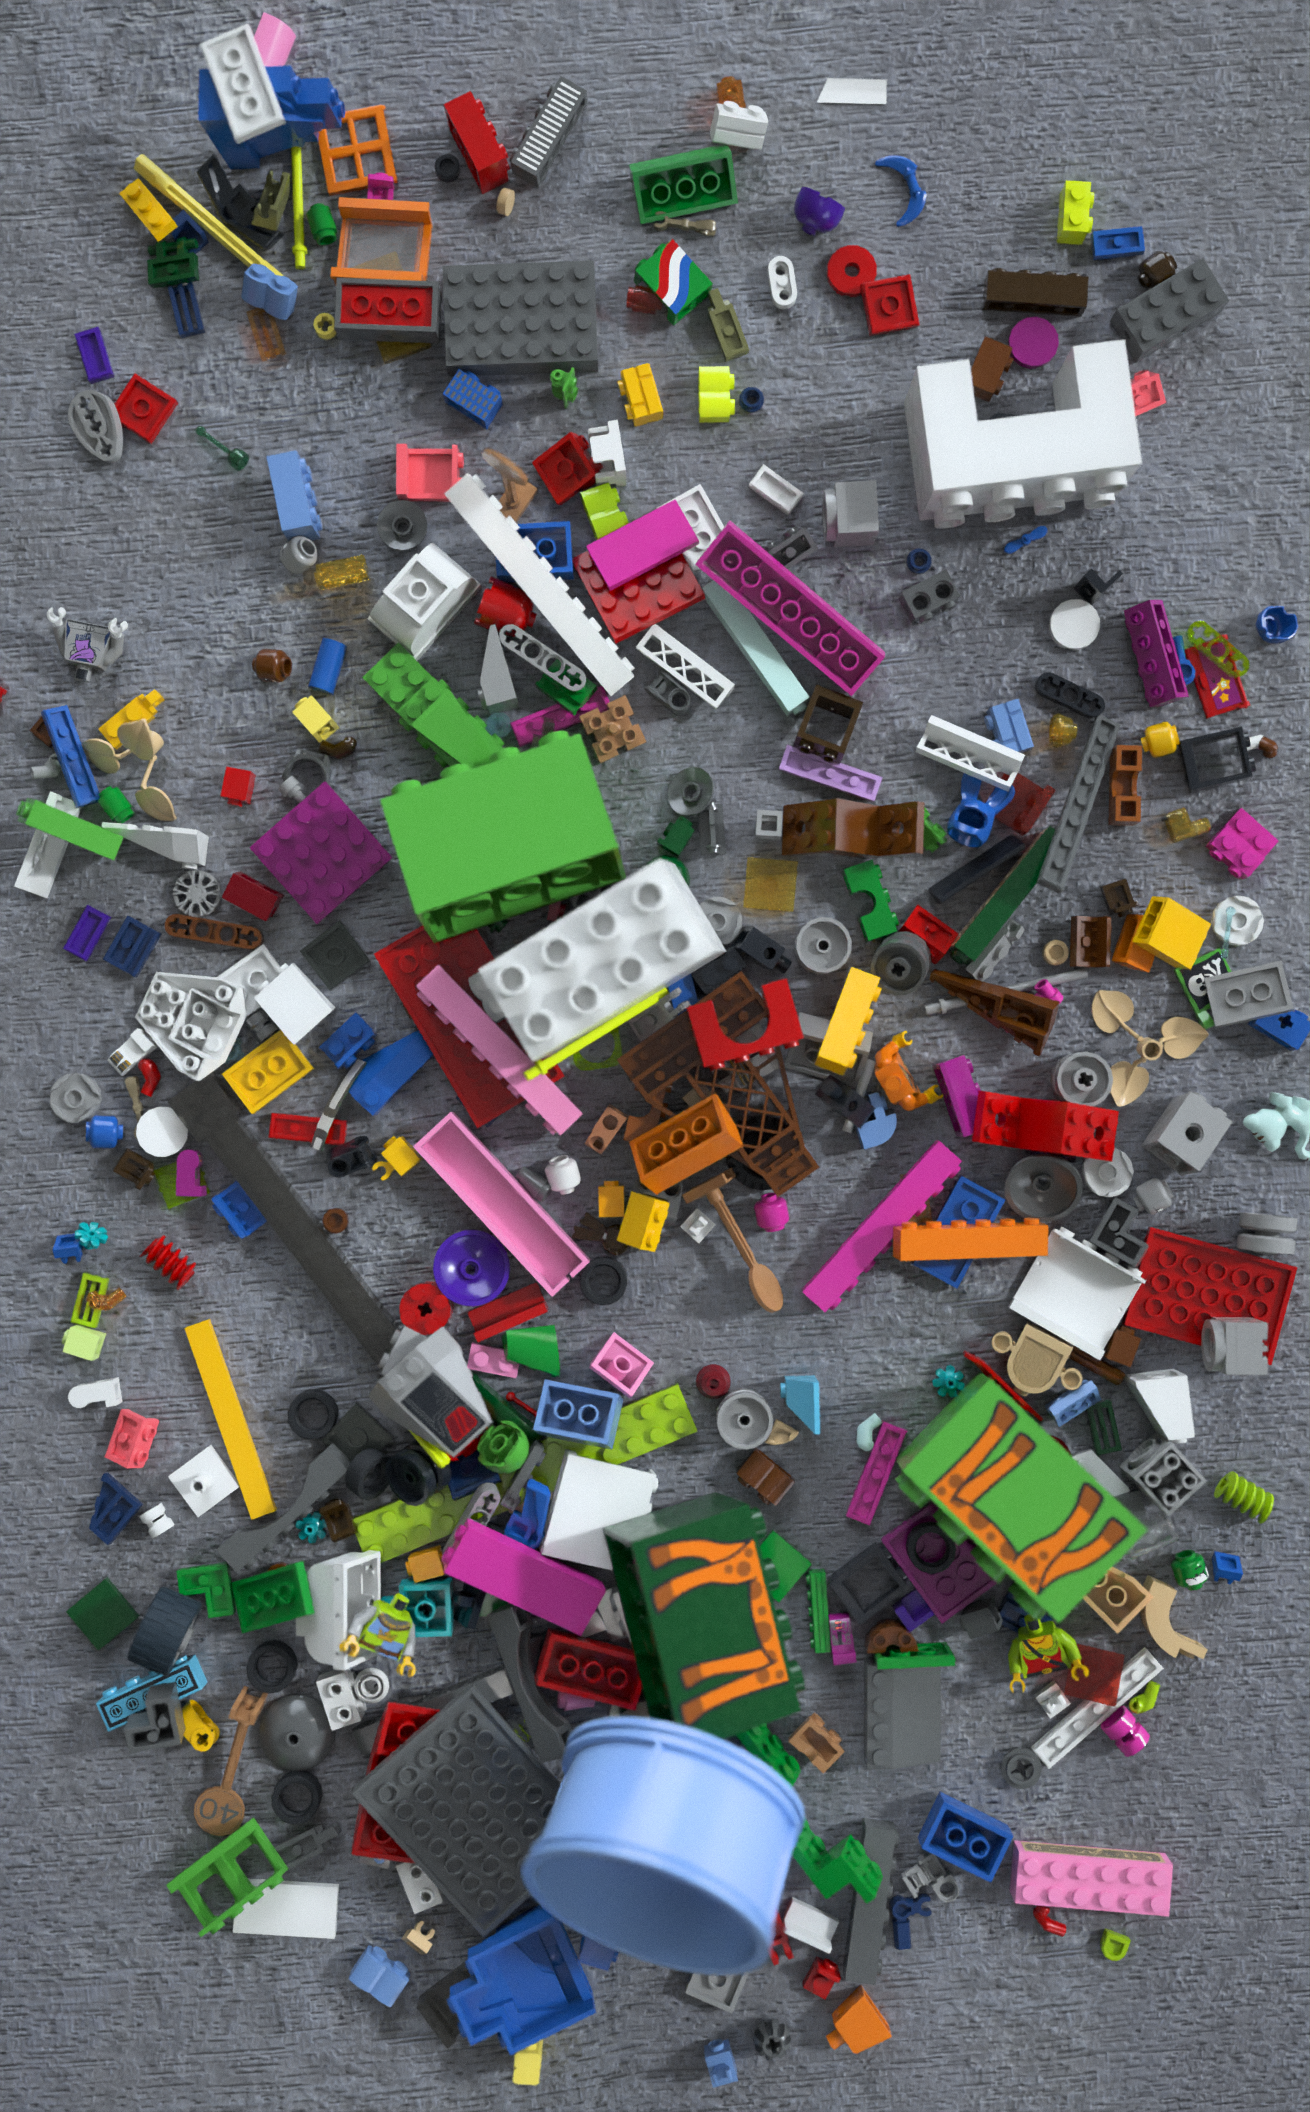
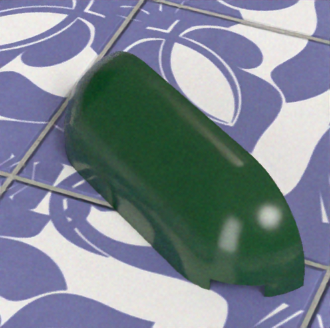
M471 1370L472 1379L477 1391L480 1392L492 1423L496 1427L502 1425L501 1421H512L523 1430L529 1443H533L534 1440H539L543 1437L533 1430L534 1424Z

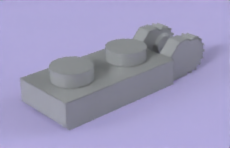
M679 987L662 999L659 998L656 1004L627 1021L641 1042L676 1018L687 1007L691 1006L688 1000L680 1003L675 1009L669 1001L678 997L682 992Z

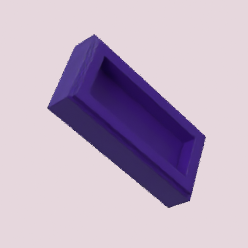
M95 327L75 333L74 335L90 384L115 377L100 328Z
M86 905L63 949L88 961L111 917L90 905Z

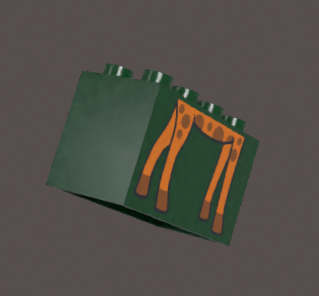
M714 1492L602 1528L650 1720L682 1726L722 1740L801 1711L797 1693L805 1690V1681L798 1663L795 1660L788 1661L784 1642L792 1639V1629L784 1610L775 1609L771 1591L779 1588V1577L770 1558L763 1559L758 1539L766 1537V1525L757 1507L750 1508L748 1503Z

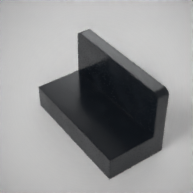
M1091 568L1073 589L1086 602L1093 605L1114 585L1123 573L1119 570L1105 583Z

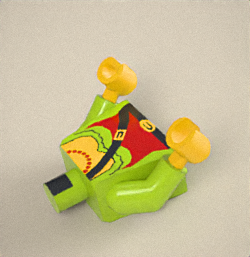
M1030 1614L1024 1617L1026 1626L1018 1629V1637L1012 1640L1008 1652L1010 1675H1013V1680L1010 1683L1012 1693H1014L1013 1683L1016 1681L1021 1682L1023 1686L1022 1691L1024 1692L1025 1683L1021 1680V1674H1023L1024 1678L1072 1668V1677L1078 1681L1079 1678L1076 1670L1081 1668L1084 1671L1085 1677H1088L1089 1670L1080 1662L1082 1658L1073 1637L1063 1629L1056 1628L1053 1621L1041 1623L1040 1619L1036 1621Z

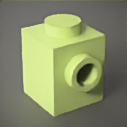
M81 1325L72 1326L64 1333L62 1344H64L63 1352L93 1361L99 1358L106 1333Z

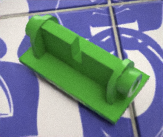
M573 367L570 373L556 369L550 374L552 393L554 397L563 400L565 409H567L569 402L575 401L578 393V388L576 387L577 379L575 378Z
M924 808L923 847L933 853L940 847L937 842L942 845L947 841L945 838L946 832L938 823L934 825L929 819L930 814L928 810Z

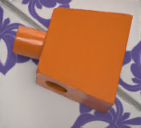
M862 1985L857 1987L833 2011L832 2018L836 2029L826 2035L830 2046L834 2050L846 2042L854 2054L892 2037L889 2024Z

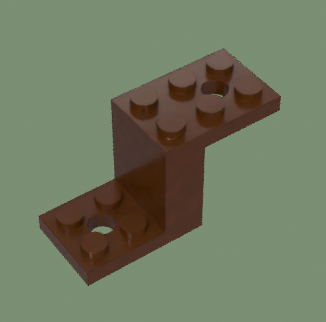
M835 798L783 805L782 856L829 853L862 859H875L923 854L925 802L914 801L878 806ZM805 824V832L802 833V827ZM903 824V832L900 834L899 829Z

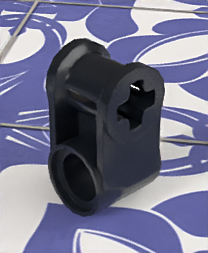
M359 1136L347 1143L331 1148L327 1153L328 1172L334 1177L341 1178L374 1165L378 1158L376 1154L372 1153L368 1145V1137ZM336 1160H343V1161H344V1162L341 1163V1164H335V1163H333V1162L336 1161Z

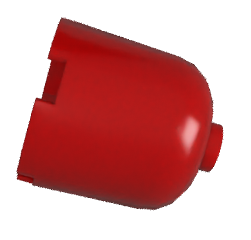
M491 576L488 583L493 584L492 588H487L484 591L477 613L481 614V618H475L474 625L489 630L490 625L495 624L498 633L508 624H513L523 631L526 630L527 626L532 628L537 613L533 612L534 602L524 590ZM512 630V632H507V631H506V632L504 633V635H506V636H508V637H516V636H515L516 631H515V630Z

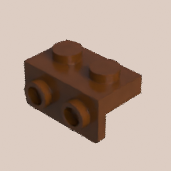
M1071 916L1070 967H1110L1111 917Z

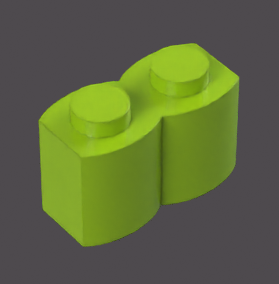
M609 482L580 492V498L596 540L629 524L625 512H620L617 503L620 502L616 488L611 489Z

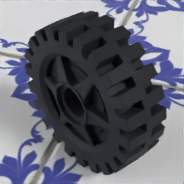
M762 1115L746 1119L745 1126L760 1128ZM765 1115L763 1129L778 1131L779 1119ZM784 1121L782 1123V1129L788 1126ZM737 1127L740 1136L741 1128ZM745 1129L742 1144L757 1146L759 1131ZM763 1132L761 1144L766 1142L775 1134ZM743 1147L747 1154L754 1150V1148ZM726 1156L728 1167H732L736 1175L735 1178L741 1184L755 1190H772L763 1176L732 1156Z

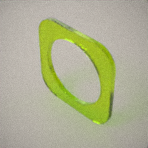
M618 1027L610 1031L614 1038L615 1047L612 1055L607 1060L600 1063H592L584 1059L580 1052L577 1051L573 1054L576 1067L582 1071L617 1066L619 1064L617 1059L623 1055Z

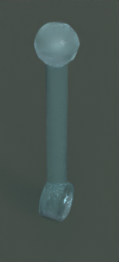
M1232 906L1226 908L1227 922L1223 949L1221 951L1222 959H1227L1232 917L1236 913L1235 908Z

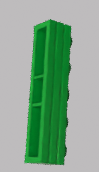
M824 1569L808 1570L809 1575H806V1584H809L810 1591H807V1599L811 1602V1606L808 1607V1614L812 1616V1622H809V1630L813 1632V1638H810L811 1648H814L815 1653L831 1652L826 1573Z

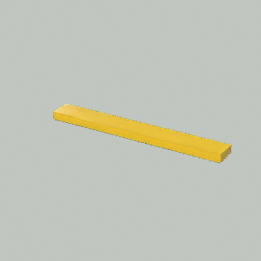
M207 1319L185 1327L186 1335L251 1520L275 1512L277 1508L211 1320Z

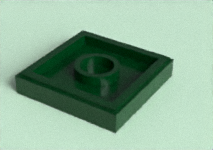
M108 1577L66 1611L98 1651L139 1617V1614Z

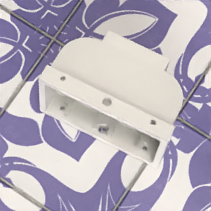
M431 543L419 555L416 553L382 591L383 596L373 607L367 619L394 644L399 642L418 661L478 593L482 586L439 547Z
M380 1551L349 1552L313 1565L307 1572V1581L315 1613L296 1618V1636L305 1637V1644L309 1654L316 1661L333 1665V1669L346 1670L379 1655L359 1647L357 1655L348 1656L351 1649L350 1644L345 1652L339 1650V1644L344 1640H348L347 1632L354 1615L366 1607L372 1606V1600L374 1602L381 1600Z

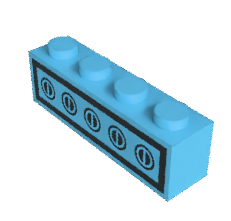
M185 1654L178 1657L172 1671L166 1677L150 1670L148 1672L149 1675L142 1679L140 1676H136L126 1681V1686L120 1689L114 1686L104 1691L102 1698L96 1705L108 1732L125 1725L129 1715L147 1712L145 1699L150 1686L176 1682L179 1700L202 1690L207 1683V1679L196 1655L194 1654L187 1658Z

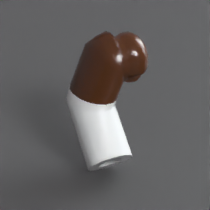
M1263 735L1249 737L1251 747H1247V751L1258 748L1263 751V755L1266 758H1274L1277 755L1278 745L1275 741Z

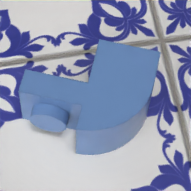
M878 1092L866 1095L867 1101L876 1108L872 1113L873 1119L866 1121L861 1129L855 1126L861 1148L864 1150L885 1143L893 1135L897 1124L896 1113L885 1115L884 1111L888 1110L884 1096H879Z

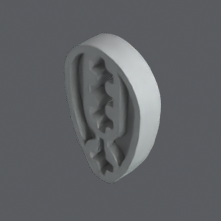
M94 390L80 392L73 398L68 410V420L73 432L83 446L93 455L103 461L117 462L122 456L123 433L115 404L103 393ZM86 400L91 401L88 404L90 410L84 408V406L87 405ZM91 411L96 412L94 415L95 421L89 419L92 416ZM96 422L102 424V425L99 427L100 432H96V431H95V429L97 428V423H96ZM108 445L112 446V449L110 450L111 455L106 454V452L108 451Z

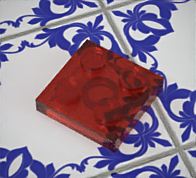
M1076 1643L1082 1658L1080 1662L1088 1668L1089 1674L1088 1677H1085L1083 1669L1077 1668L1076 1674L1079 1678L1077 1681L1072 1677V1668H1069L1064 1694L1116 1707L1125 1655Z

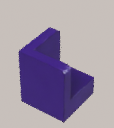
M916 1588L892 1605L895 1613L909 1632L934 1615V1612Z

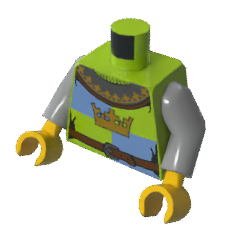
M396 1593L390 1604L376 1600L372 1606H368L355 1614L347 1632L348 1640H344L339 1644V1650L345 1652L350 1644L351 1649L348 1656L357 1655L359 1647H362L396 1661L402 1658L403 1662L396 1668L397 1674L402 1676L403 1668L406 1665L409 1669L408 1677H412L415 1674V1666L410 1661L414 1658L416 1638L415 1625L411 1620L409 1612L405 1610L409 1603L408 1598Z

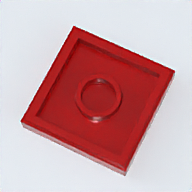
M910 274L865 282L860 285L869 336L917 328L920 325Z
M134 373L114 404L119 414L121 425L152 444L178 405V401Z

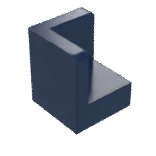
M184 209L173 218L178 227L170 232L169 235L174 241L181 237H187V239L196 238L198 241V248L191 249L189 253L194 252L197 254L209 243L204 231Z

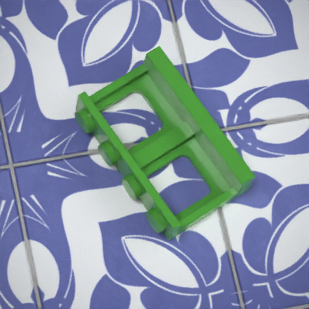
M253 1817L182 1871L166 1886L171 1894L177 1889L180 1891L204 1927L198 1933L202 1937L209 1931L213 1935L225 1925L223 1920L228 1916L231 1920L245 1910L243 1905L248 1901L251 1905L258 1901L264 1895L262 1891L269 1886L272 1890L284 1880L282 1875L289 1868ZM252 1844L259 1846L274 1868V1874L258 1886L251 1884L236 1862V1857ZM213 1874L220 1876L235 1898V1903L218 1916L213 1915L197 1891L198 1885Z

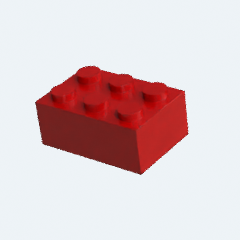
M469 91L443 104L448 129L482 195L508 182L507 171L510 170L507 161L508 154L504 145L497 143L495 138L497 136L496 130L491 121H486L483 115L485 114V109L479 98L475 100L472 92Z

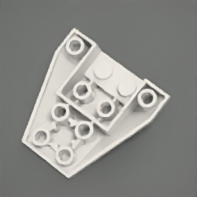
M164 972L155 973L135 1016L176 1069L196 1081L202 1080L226 1062L247 1017L243 988L224 978Z

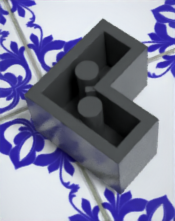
M1115 1197L1092 1236L1090 1243L1136 1269L1149 1249L1148 1244L1128 1234L1129 1229L1139 1214L1138 1209Z
M176 1682L150 1686L145 1699L147 1712L129 1715L124 1728L129 1754L182 1743L186 1728Z

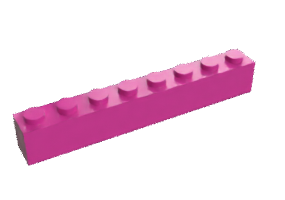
M936 1140L802 1288V1292L824 1312L828 1309L833 1311L842 1301L840 1296L845 1290L850 1292L857 1285L859 1280L856 1278L861 1272L867 1273L876 1263L873 1259L880 1252L884 1254L892 1246L893 1243L890 1240L893 1238V1226H901L902 1222H908L913 1215L919 1216L927 1207L925 1204L930 1196L935 1198L944 1188L942 1183L946 1178L952 1179L960 1171L961 1167L959 1164L962 1161L939 1140Z

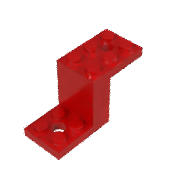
M978 1091L972 1142L1112 1162L1119 1111L1064 1101L1021 1098L988 1091ZM998 1114V1123L996 1124L995 1117Z

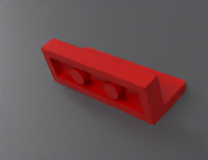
M535 1282L469 1311L468 1316L475 1329L473 1334L478 1343L548 1312L549 1308L538 1283Z

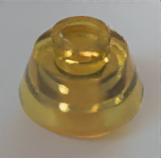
M1057 713L1050 720L1049 743L1054 748L1071 744L1072 739L1077 737V724H1073L1071 718Z

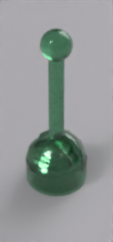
M203 426L196 428L197 435L204 436L227 454L228 463L236 471H241L249 462V454L239 448L228 449L208 434Z

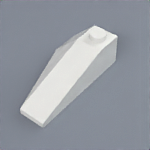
M102 822V828L182 864V868L197 870V866H205L209 836L199 830L164 826L163 831L162 828L151 825H143L142 829H140L138 826L131 824Z

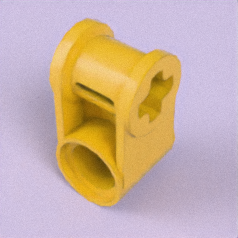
M190 1700L181 1708L186 1728L184 1737L197 1751H207L219 1739L220 1730L205 1713L201 1705L195 1700ZM205 1733L209 1736L206 1740L202 1737Z

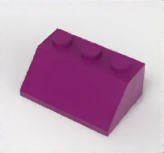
M960 1055L933 1064L932 1067L943 1094L955 1135L957 1137H966L973 1134L978 1091H981L977 1082H973L971 1073H974V1069L970 1059H966L965 1055Z

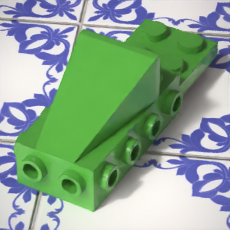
M399 642L362 677L400 716L398 722L408 732L412 729L418 735L416 738L418 743L425 750L430 747L436 753L433 758L443 768L456 764H468L471 769L489 764L490 756L496 751L504 749L502 746L505 743L495 733L491 736L485 730L487 725L478 715L473 718L467 712L469 706L460 697L457 699L451 692L452 689L442 679L437 681Z

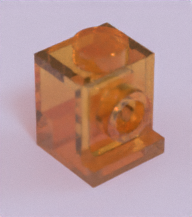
M728 76L721 79V83L716 84L718 104L724 105L725 101H731L738 104L741 108H746L741 80H735V77Z

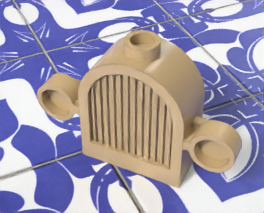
M1027 1321L1017 1342L1013 1341L1011 1335L1005 1331L997 1332L993 1336L992 1347L995 1351L999 1353L1011 1351L1007 1363V1371L1010 1380L1015 1385L1013 1388L1015 1392L1026 1397L1028 1393L1044 1392L1054 1385L1058 1377L1061 1378V1382L1066 1389L1075 1390L1081 1386L1082 1374L1075 1368H1064L1073 1349V1344Z

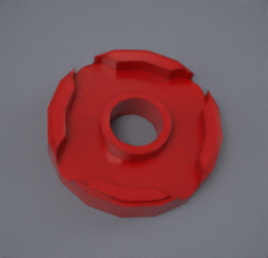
M847 245L839 248L831 256L827 265V279L830 287L842 296H861L860 285L865 282L875 281L877 275V264L873 255L867 249L858 245ZM853 266L857 268L859 273L854 277H850L845 273V269Z

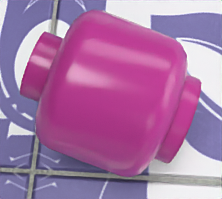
M775 1193L761 1195V1199L754 1205L757 1224L760 1228H764L766 1232L780 1231L789 1221L787 1202L783 1197H777Z

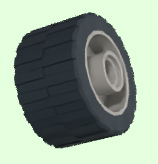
M164 1586L161 1587L138 1628L128 1652V1661L165 1677L168 1676L181 1653H184L194 1631L192 1628L201 1609V1602Z

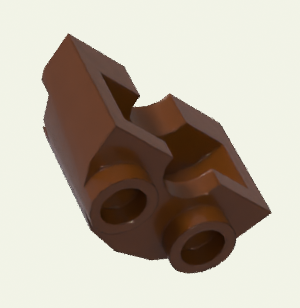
M889 1618L880 1620L865 1635L864 1646L867 1653H884L886 1648L892 1644L897 1645L900 1648V1652L918 1651L912 1632H909L899 1620Z

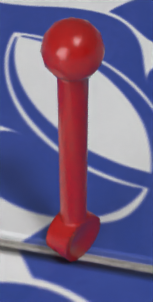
M513 1392L506 1394L507 1401L515 1402L536 1417L537 1411L516 1398Z

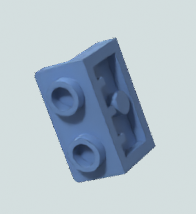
M1085 1379L1079 1388L1066 1391L1046 1404L1045 1408L1058 1427L1099 1402L1101 1397L1092 1380L1088 1381Z

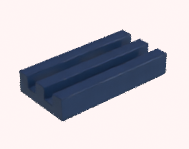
M189 282L187 285L178 284V287L175 288L173 286L168 287L181 339L206 333L193 282ZM185 292L190 293L198 328L195 329ZM177 294H180L188 327L187 331L184 330L176 297Z

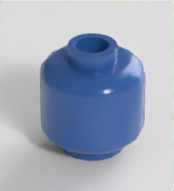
M95 1115L91 1118L90 1122H86V1142H90L92 1148L112 1149L116 1147L117 1140H123V1125H118V1120L115 1116Z

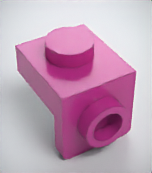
M385 173L368 174L367 199L393 200V177Z

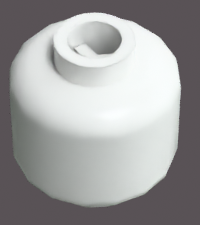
M567 1155L557 1156L549 1160V1164L545 1168V1174L551 1190L560 1192L562 1195L575 1191L574 1187L581 1181L576 1161L568 1158Z

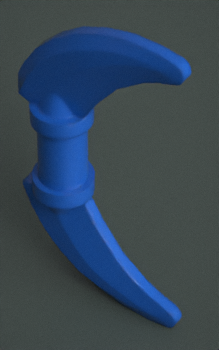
M898 155L883 157L877 160L875 165L877 167H889L903 175L910 190L908 208L903 217L896 223L897 227L904 226L912 222L921 213L926 201V192L921 190V187L918 185L915 176L917 165L914 162Z

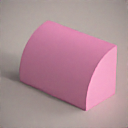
M263 13L254 39L264 66H284L296 35L284 22L267 13Z

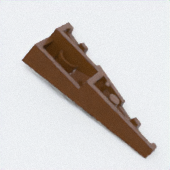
M934 969L931 972L929 979L931 982L936 981L948 990V994L962 999L972 1011L998 1029L1003 1028L1013 1035L1016 1042H1022L1033 1050V1054L1037 1056L1042 1054L1055 1023L1059 1001Z

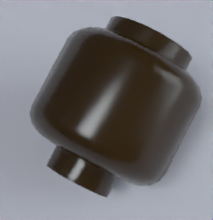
M1156 251L1139 265L1140 275L1138 280L1143 288L1147 289L1149 287L1151 289L1175 275L1177 263L1169 252Z

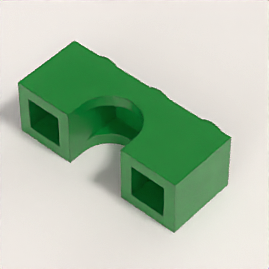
M872 859L843 869L841 873L849 896L856 893H865L873 901L871 913L858 919L865 942L868 943L897 932L896 927L899 926L896 913L891 912L888 903L891 902L887 888L883 889L879 879L883 877L879 865H874Z

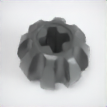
M771 2018L770 2022L763 2020L758 2024L759 2029L754 2031V2048L760 2056L765 2055L766 2060L773 2061L774 2057L781 2059L786 2055L785 2050L790 2049V2031L784 2023L779 2024L778 2019Z

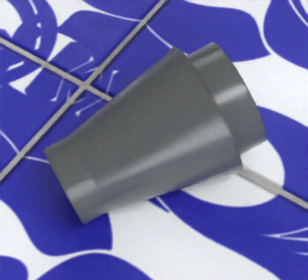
M523 1167L515 1177L534 1200L538 1199L543 1202L552 1192L547 1178L528 1170L526 1167Z

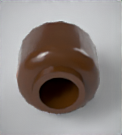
M261 649L252 661V668L261 681L281 683L290 676L292 661L283 650Z

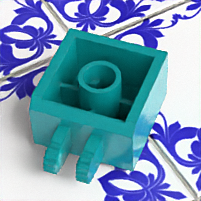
M453 1577L431 1578L414 1583V1579H402L399 1584V1594L404 1595L409 1600L405 1610L409 1612L411 1620L415 1625V1637L452 1636L455 1628L453 1619L454 1601L451 1600L453 1595ZM395 1595L383 1596L381 1601L390 1604ZM424 1603L431 1606L430 1611H426V1607L423 1606Z

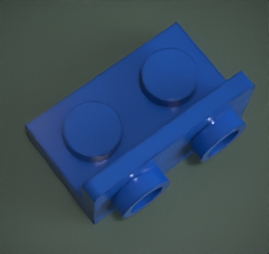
M355 1012L319 1048L335 1063L334 1065L338 1069L343 1067L348 1069L356 1062V1055L362 1049L367 1051L376 1042L374 1038L378 1034Z

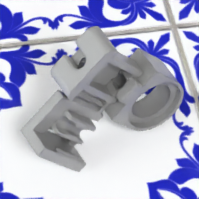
M930 1852L927 1856L924 1854L918 1856L919 1866L916 1864L901 1873L914 1898L918 1897L919 1887L925 1886V1884L929 1886V1883H931L938 1898L943 1902H952L959 1895V1887L949 1869L945 1871L938 1857ZM908 1877L912 1879L913 1883L916 1886L915 1888L912 1885L911 1881L908 1879ZM950 1882L954 1885V1889L950 1894L940 1892V1886L943 1883Z

